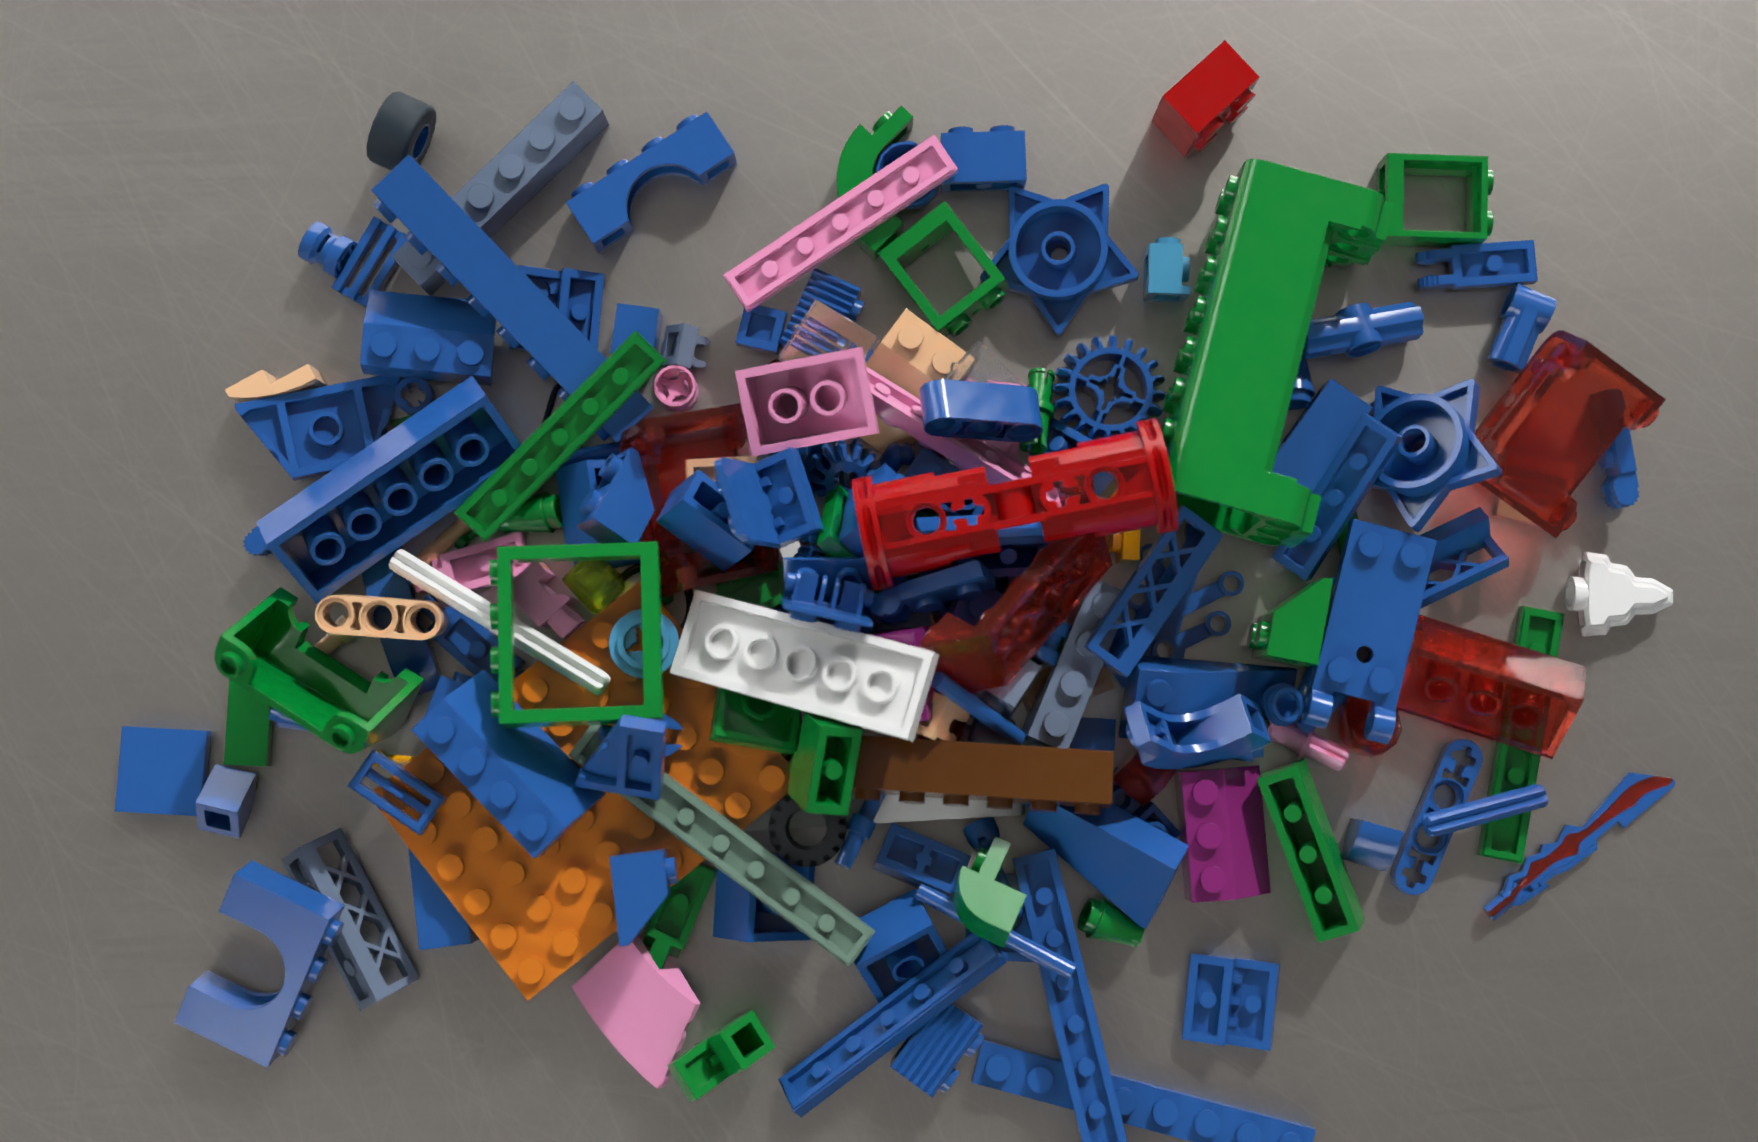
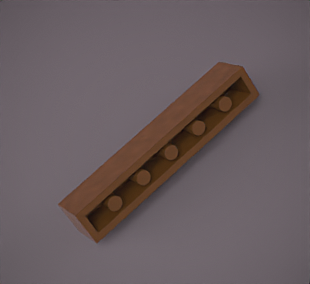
M862 735L852 792H855L856 800L881 801V794L899 795V802L908 804H925V797L943 798L942 805L954 807H968L969 800L987 801L986 808L1011 810L1013 809L1014 802L1030 803V810L1035 812H1057V805L1075 806V814L1101 815V808H1109L1112 805L1114 751L914 739V742L897 737Z

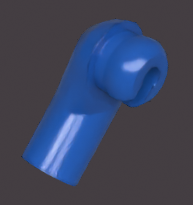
M897 441L888 444L878 462L881 463V466L886 463L897 473L901 465L912 464L914 460L913 446L908 442L898 444Z

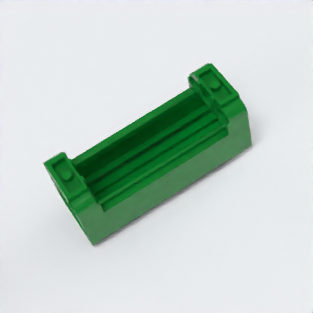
M1248 159L1243 163L1237 176L1229 175L1225 189H1222L1219 194L1214 213L1219 216L1214 229L1211 228L1204 250V253L1210 255L1206 259L1204 268L1200 269L1194 287V292L1200 294V296H1197L1194 307H1190L1183 332L1190 335L1186 337L1183 348H1179L1175 359L1173 372L1179 373V377L1175 378L1173 387H1169L1162 412L1169 415L1168 418H1165L1160 429L1170 463L1177 508L1179 505H1184L1220 533L1264 545H1284L1291 548L1297 546L1313 533L1322 496L1313 494L1309 488L1297 484L1298 479L1273 473L1272 471L1324 267L1330 268L1331 264L1338 266H1348L1353 263L1363 266L1365 264L1368 265L1370 258L1375 252L1380 251L1381 245L1386 241L1395 204L1385 202V197L1378 191L1267 160Z

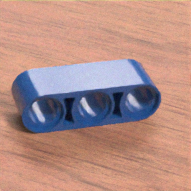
M948 379L929 381L920 387L919 394L923 428L929 435L1005 442H1027L1042 435L1043 427L1038 393L1032 387Z

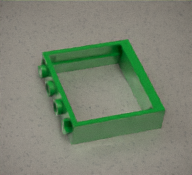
M658 542L497 547V560H490L489 565L491 586H497L498 603L490 604L491 629H498V647H491L492 673H499V691H492L491 693L492 717H499V724L504 729L613 725L617 723L622 715L664 721L661 578ZM640 559L644 705L515 710L513 563Z

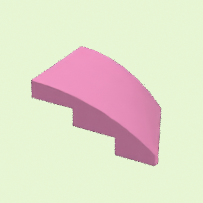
M638 935L628 946H619L618 943L579 979L572 988L584 1008L611 1044L631 1066L658 1089L663 1088L669 1081V1077L666 1076L669 1069L667 1065L672 1062L675 1053L681 1051L686 1039L687 1027L693 1022L700 1002L679 968L659 969Z

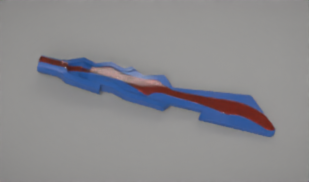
M1627 773L1582 827L1564 825L1556 842L1542 844L1539 847V853L1525 857L1519 872L1506 876L1502 891L1483 907L1485 913L1495 921L1509 908L1524 904L1549 886L1546 882L1554 875L1568 871L1596 851L1597 839L1613 825L1619 822L1621 827L1625 828L1675 786L1674 779Z

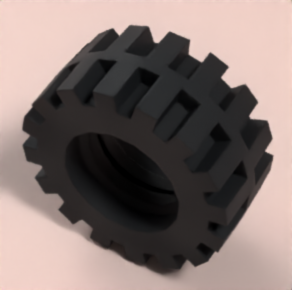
M789 794L785 795L776 804L770 815L768 832L772 846L781 858L793 865L813 867L826 863L839 852L845 841L847 832L845 815L821 814L826 822V833L823 839L816 845H800L790 835L789 824L793 815L802 809Z

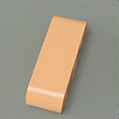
M341 594L325 597L318 603L315 610V620L318 626L327 633L338 635L428 640L443 634L449 622L445 607L431 600ZM337 602L345 605L348 610V619L342 626L335 624L330 616L331 608ZM380 605L386 606L392 614L391 624L386 629L379 628L373 619L374 611ZM423 608L429 609L435 616V626L430 632L422 631L416 623L417 614Z

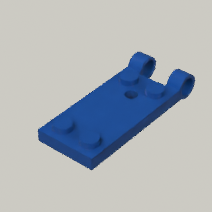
M1357 519L1349 521L1328 606L1319 664L1313 667L1307 696L1304 701V710L1301 715V722L1303 724L1324 729L1332 713L1333 692L1371 701L1364 725V739L1385 745L1390 742L1396 725L1395 711L1437 540ZM1362 646H1366L1371 651V658L1366 663L1360 662L1356 656L1357 650Z

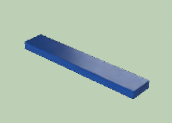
M971 933L779 1078L778 1081L793 1112L799 1117H803L1007 963L999 947Z

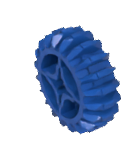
M1111 335L1108 338L1107 348H1103L1102 341L1098 336L1093 337L1091 340L1092 352L1085 344L1079 343L1076 347V352L1080 359L1067 353L1063 361L1071 370L1057 368L1055 373L1058 379L1066 382L1057 383L1052 386V393L1065 396V398L1058 399L1053 403L1055 410L1068 409V412L1059 421L1068 424L1074 420L1077 425L1073 429L1081 432L1082 429L1088 432L1087 437L1093 440L1096 436L1103 438L1137 431L1135 422L1150 419L1147 415L1160 417L1162 415V408L1152 402L1164 401L1166 392L1155 390L1153 387L1163 384L1165 378L1163 375L1151 376L1150 374L1159 365L1157 360H1151L1145 365L1142 359L1148 350L1142 347L1136 355L1131 353L1130 349L1133 346V340L1131 339L1125 341L1122 349L1117 348V337L1115 335ZM1100 361L1114 362L1110 372L1105 376L1099 377L1090 374L1087 377L1079 374L1084 368ZM1126 367L1132 371L1139 381L1142 398L1137 397L1136 392L1130 390L1125 385L1124 373ZM1114 375H1116L1113 393L1119 396V399L1117 400L1114 396L1102 410L1101 407L1105 399H1103L1104 391L1099 389V386L1104 389L1111 382ZM1075 386L1081 388L1082 393L1088 395L1093 400L1094 411L1092 418L1088 417L1079 406L1076 399ZM1120 408L1127 411L1128 408L1138 411L1136 416L1124 423L1115 425L1103 424L1106 416L1112 409Z

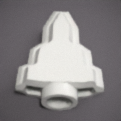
M1583 552L1578 577L1570 576L1566 582L1565 604L1567 610L1577 611L1582 637L1606 635L1610 627L1627 625L1634 615H1651L1673 605V589L1653 578L1635 577L1628 566L1611 563L1607 555Z

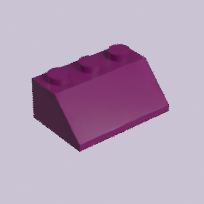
M1260 765L1174 772L1179 831L1181 832L1179 835L1180 841L1189 845L1182 860L1186 900L1192 903L1236 900L1271 893L1263 799L1257 779L1260 777Z

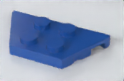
M375 376L236 403L235 409L295 481L329 473L385 435L395 405V389L401 380L400 377Z

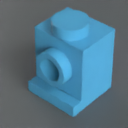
M1162 237L1155 239V243L1148 244L1144 252L1143 301L1185 303L1190 296L1191 286L1182 285V282H1188L1190 259L1189 257H1183V244H1180V239Z

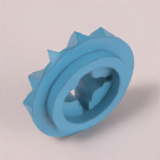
M642 609L627 613L614 625L609 638V650L613 661L623 673L643 679V652L630 651L627 653L628 650L633 649L632 646L638 643L636 629L640 627L642 631ZM661 613L664 672L672 666L679 644V637L674 624Z

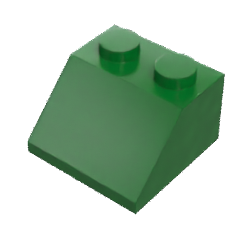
M1322 578L1304 585L1259 616L1257 623H1251L1247 638V647L1253 648L1251 658L1299 668L1318 665L1333 579Z

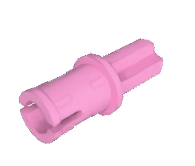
M1269 722L1266 727L1271 741L1297 752L1296 757L1300 759L1304 755L1336 771H1340L1348 760L1350 753L1348 748L1314 733L1315 729L1309 735H1305L1297 728L1295 723L1288 726H1277Z

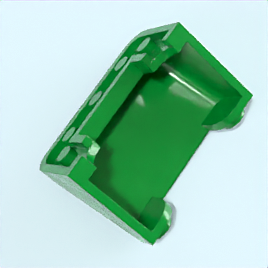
M282 587L278 588L220 635L214 653V660L219 672L223 676L334 748L347 754L358 753L393 736L405 723L424 681L422 677L405 668L393 679H388L389 675L381 671L372 682H369L304 640L310 624L304 620L299 623L294 615L293 606L296 605L298 598Z

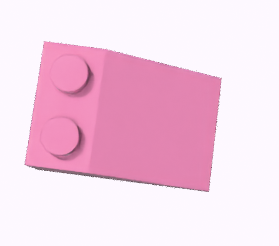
M863 346L735 371L752 457L780 452L789 447L802 448L879 433Z

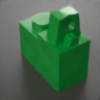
M804 712L798 749L790 757L788 768L790 778L787 793L805 813L848 815L863 731L861 727Z

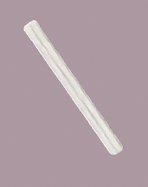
M399 549L395 552L389 561V568L393 572L498 635V629H491V602L407 551ZM514 617V645L595 695H601L605 691L611 679L606 672Z

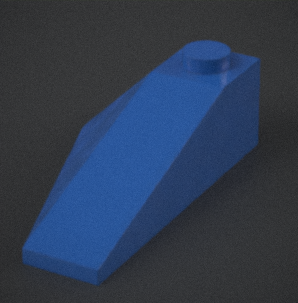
M1142 656L1130 675L1126 677L1118 736L1120 738H1128L1126 725L1129 723L1124 708L1138 701L1162 713L1187 714L1210 708L1241 694L1259 704L1262 716L1265 717L1261 708L1263 694L1270 686L1278 683H1286L1295 687L1297 669Z

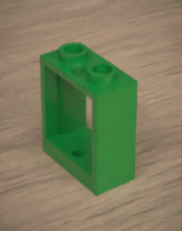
M1387 153L1377 164V191L1385 197V202L1395 204L1386 241L1381 246L1449 248L1451 245L1478 244L1487 240V236H1490L1492 233L1494 222L1492 211H1488V195H1491L1494 185V173L1492 170H1488V156ZM1404 175L1466 177L1465 232L1403 230Z
M945 201L878 252L886 266L929 322L945 337L950 334L952 337H956L963 333L972 324L971 318L982 309L990 311L998 306L1006 297L1004 292L1010 289L1005 277ZM953 231L989 276V279L939 316L905 272L904 268Z

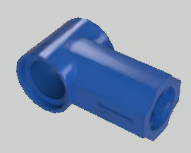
M1516 283L1511 288L1502 306L1500 318H1503L1486 360L1504 371L1518 374L1523 372L1538 335L1544 331L1551 320L1557 300Z

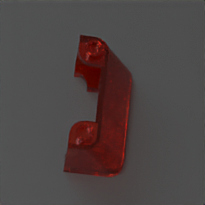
M1558 330L1541 344L1475 430L1476 437L1503 471L1501 475L1478 482V484L1551 536L1557 538L1561 532L1570 528L1577 518V501L1571 497V494L1623 428L1636 430L1648 427L1657 418L1659 408L1666 399L1589 341L1564 330Z
M740 403L643 419L621 434L620 452L622 453L630 447L639 452L655 510L640 537V541L658 542L660 549L661 598L778 571V548L755 545L749 554L723 572L656 522L671 491L686 480V459L738 457L737 451L742 449L745 440L748 439Z

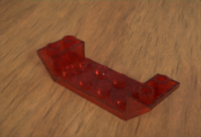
M1084 476L1074 477L1078 483L1077 487L1063 488L1061 485L1058 495L1062 507L1066 506L1065 502L1068 497L1080 495V504L1089 503L1083 490ZM1093 477L1091 481V489L1092 492L1097 497H1099L1095 479ZM1090 533L1051 541L1047 547L1042 548L1037 553L1033 563L1024 573L1010 583L1006 593L998 602L982 614L975 627L947 612L936 625L928 629L923 640L919 643L922 649L933 651L939 655L934 674L942 671L970 693L1007 686L1113 565L1108 536L1095 538V534Z

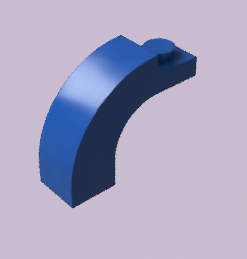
M1241 694L1210 708L1187 714L1162 713L1140 701L1124 708L1129 723L1126 725L1127 736L1132 745L1138 749L1142 765L1152 768L1187 769L1211 765L1239 757L1271 743L1259 704Z

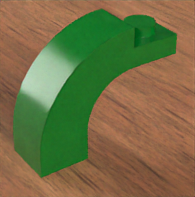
M900 106L893 114L889 111L884 113L872 127V130L875 132L873 135L861 124L852 132L839 159L837 169L838 198L874 175L880 155L892 144L899 143L913 129V116L903 106ZM895 214L857 239L855 243L875 261L879 257L878 252L903 233L904 222Z

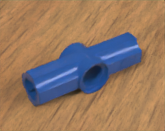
M1412 301L1371 308L1368 303H1357L1341 309L1335 315L1311 319L1302 358L1306 360L1339 353H1346L1347 357L1356 358L1373 353L1384 345L1417 340L1424 333L1422 310L1420 306H1416Z

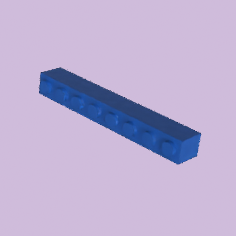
M409 154L371 189L378 198L372 205L390 223L398 218L406 226L409 232L403 237L421 255L429 250L440 261L435 267L438 273L452 287L460 282L471 293L466 301L483 319L490 313L502 325L496 332L513 349L521 345L532 356L526 363L543 380H546L550 375L562 387L557 392V395L563 401L606 360L600 351ZM636 391L595 434L603 442L611 437L617 443L654 407Z

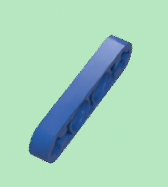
M1450 740L1440 750L1391 866V882L1396 889L1403 893L1411 895L1422 894L1429 889L1435 878L1453 832L1440 835L1436 845L1431 848H1424L1420 845L1417 833L1420 827L1423 826L1422 816L1424 814L1441 810L1434 802V792L1439 786L1448 785L1455 792V802L1452 806L1467 802L1483 761L1482 751L1471 740ZM1463 748H1466L1465 756L1470 758L1469 765H1460L1455 775L1456 777L1464 778L1462 784L1454 779L1442 778L1443 771L1453 773L1457 765V761L1451 757L1452 752L1462 751ZM1412 848L1417 853L1431 856L1429 863L1425 860H1419L1416 872L1421 875L1419 883L1411 882L1409 886H1406L1407 878L1402 875V870L1404 867L1412 869L1417 857L1409 855L1410 849Z

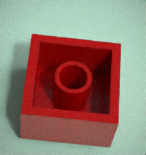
M1224 40L1162 96L1151 122L1184 157L1194 148L1201 152L1218 136L1216 132L1225 124L1224 121L1231 125L1248 109L1247 104L1256 96L1252 90L1260 77Z

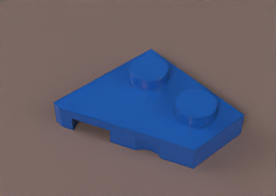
M622 715L580 769L575 787L659 800L663 789L667 721Z

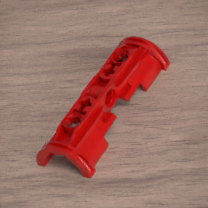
M1153 418L1135 422L1137 431L1076 443V448L1028 457L1032 477L988 485L984 466L934 476V472L876 484H873L872 475L852 479L858 526L873 590L878 591L894 587L893 578L952 567L951 561L1000 552L1001 547L997 530L1041 522L1045 542L1094 533L1095 538L1153 526H1156L1158 534L1178 531L1179 521L1174 483L1165 442L1157 419ZM1101 472L1110 473L1117 481L1115 494L1107 499L1097 497L1091 489L1093 477ZM1084 476L1083 490L1089 503L1080 504V495L1068 497L1065 507H1058L1057 502L1054 500L1048 501L1047 492L1053 490L1054 482L1061 481L1063 488H1072L1078 486L1074 477ZM968 499H973L975 506H983L984 514L977 516L978 524L969 525L966 518L953 520L956 530L946 531L947 517L941 504L951 502V512L964 509V501ZM922 508H931L939 515V527L932 534H921L914 527V516Z

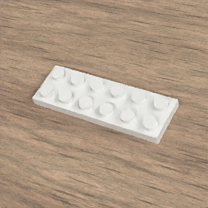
M695 590L669 673L914 742L939 655L933 651L860 632L842 630L833 625L818 621L810 623L792 619L790 614Z

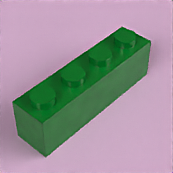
M1305 758L1264 771L1257 779L1318 943L1360 931L1365 916Z

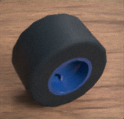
M400 91L391 93L379 108L368 135L366 151L369 160L391 171L408 154L420 164L430 146L435 130L436 111L433 106Z

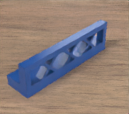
M1179 505L1177 508L1179 526L1185 520L1195 528L1183 546L1178 550L1176 531L1160 534L1083 646L1104 661L1103 666L1115 675L1125 677L1130 675L1224 536L1184 505ZM1169 544L1170 551L1162 552L1166 545ZM1171 557L1170 565L1157 584L1154 585L1151 567L1157 559ZM1145 578L1146 586L1138 588L1143 579ZM1147 592V599L1134 618L1130 620L1128 601L1133 594ZM1121 614L1122 622L1114 623ZM1123 628L1124 633L1110 653L1099 646L1109 630Z
M1481 507L1419 535L1437 540L1428 579L1431 573L1439 569L1454 571L1452 578L1444 582L1427 579L1421 608L1509 567V558L1491 537L1489 517ZM1483 548L1492 557V559L1482 564L1466 562L1468 555ZM1336 575L1330 578V579H1333L1331 594H1332V590H1333V586H1334V582H1335Z

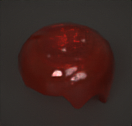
M1348 696L1336 716V730L1340 739L1350 750L1360 756H1368L1370 758L1382 756L1397 744L1402 732L1398 706L1395 711V730L1390 742L1385 745L1364 739V725L1371 701Z

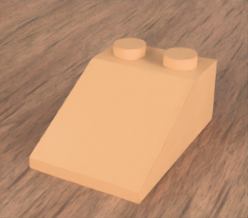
M906 308L867 361L866 366L920 399V387L929 381L937 379L961 381L972 368L974 357ZM877 414L879 433L859 437L881 455L888 444L897 441L898 444L908 442L912 446L917 442L915 437L902 429L885 424Z

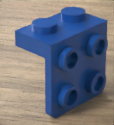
M789 447L754 464L722 457L714 462L717 472L715 483L719 492L725 498L730 513L728 524L733 535L740 542L781 549L824 530L798 449Z

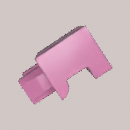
M531 563L513 579L514 602L539 628L549 629L552 627L562 639L568 638L587 623L573 608L579 600L565 594H556L548 586L556 577L554 572L545 563Z

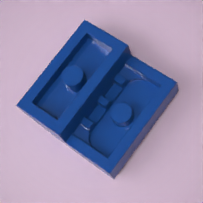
M518 265V268L598 348L605 274L562 268L561 271ZM509 345V350L527 352L521 345H518L515 349Z
M1191 953L1182 1040L1220 1046L1228 1044L1270 1051L1273 1042L1280 963Z

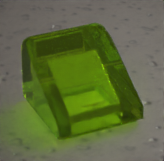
M604 560L579 561L562 578V582L594 615L605 609L625 589L622 575Z

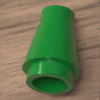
M545 491L529 498L501 526L504 533H554L556 528L563 527L559 495H550Z
M1089 898L1084 904L1078 919V930L1085 932L1086 938L1125 944L1133 948L1140 944L1145 931L1143 927L1136 924L1123 911L1104 898L1099 900Z

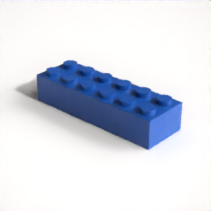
M470 376L258 520L257 524L267 547L317 604L462 505L521 443L474 377Z

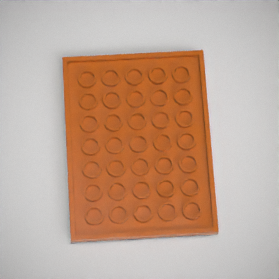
M641 580L560 643L561 646L610 676L611 679L605 691L601 695H595L538 660L515 678V701L523 709L644 705L643 679L623 673L613 661L609 650L610 634L617 621L631 611L642 609ZM661 602V613L674 624L680 641L683 629ZM640 627L636 629L638 643L632 646L633 649L628 650L627 653L630 651L643 652L642 631ZM669 667L663 672L664 714L680 724L683 730L667 729L666 744L682 745V747L665 757L664 772L743 830L788 794L789 763L779 752L709 741L716 687L669 673L671 669ZM590 725L541 728L568 755ZM426 748L402 767L447 797L444 804L437 810L434 819L427 825L423 835H418L378 807L527 1001L618 930L610 866L611 856L667 848L668 858L675 857L678 881L705 860V858L620 794L602 791L605 795L542 856L533 858L429 748ZM573 760V761L577 764V766L581 769L582 766H581L579 763H577L575 760ZM395 775L388 778L425 805L429 806L431 803L430 799ZM380 785L373 790L417 821L421 818V813Z

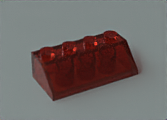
M1419 614L1396 710L1553 759L1584 701L1586 666Z

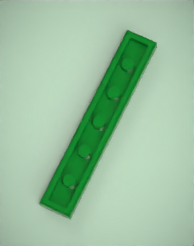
M635 330L454 513L486 542L666 362V359Z
M1519 606L1487 797L1536 784L1564 613ZM1531 811L1482 824L1477 855L1523 864Z

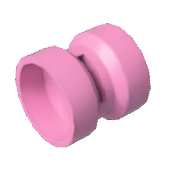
M679 365L667 366L661 369L655 377L654 392L662 406L668 411L683 413L692 409L697 403L699 387L692 373L685 367Z

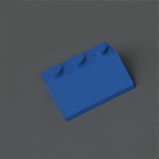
M370 290L363 323L360 367L363 374L422 378L424 380L461 383L470 376H473L479 385L491 386L497 320L490 313L483 319L466 299Z

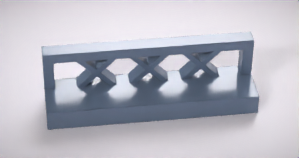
M341 828L298 847L281 859L292 880L345 905L339 921L344 923L342 932L332 947L328 946L327 949L359 1011L419 979ZM333 842L341 857L338 869L324 865L317 849ZM342 882L356 886L360 894L357 907L344 903L339 894ZM362 920L374 923L380 932L377 946L363 940L359 932ZM382 958L394 961L403 978L387 986L379 971Z

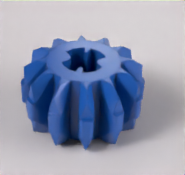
M859 437L855 438L851 444H846V439L837 441L838 445L833 446L831 443H823V453H814L812 455L811 462L814 468L809 471L810 481L816 484L815 493L818 497L826 496L837 485L842 486L848 492L852 488V479L866 477L881 467V463L874 460L876 458L874 448L872 446L863 448L862 440Z

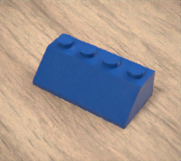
M483 669L442 699L411 730L533 858H537L549 850L605 794L600 790L575 787L580 768L541 727L504 729L499 724V717H492L491 693L492 691H499V683ZM515 701V710H524Z

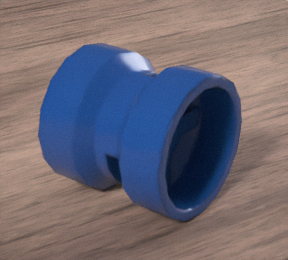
M317 221L304 234L299 244L298 256L310 264L318 263L322 265L323 271L337 278L357 243L345 235L336 236L333 234L332 228Z

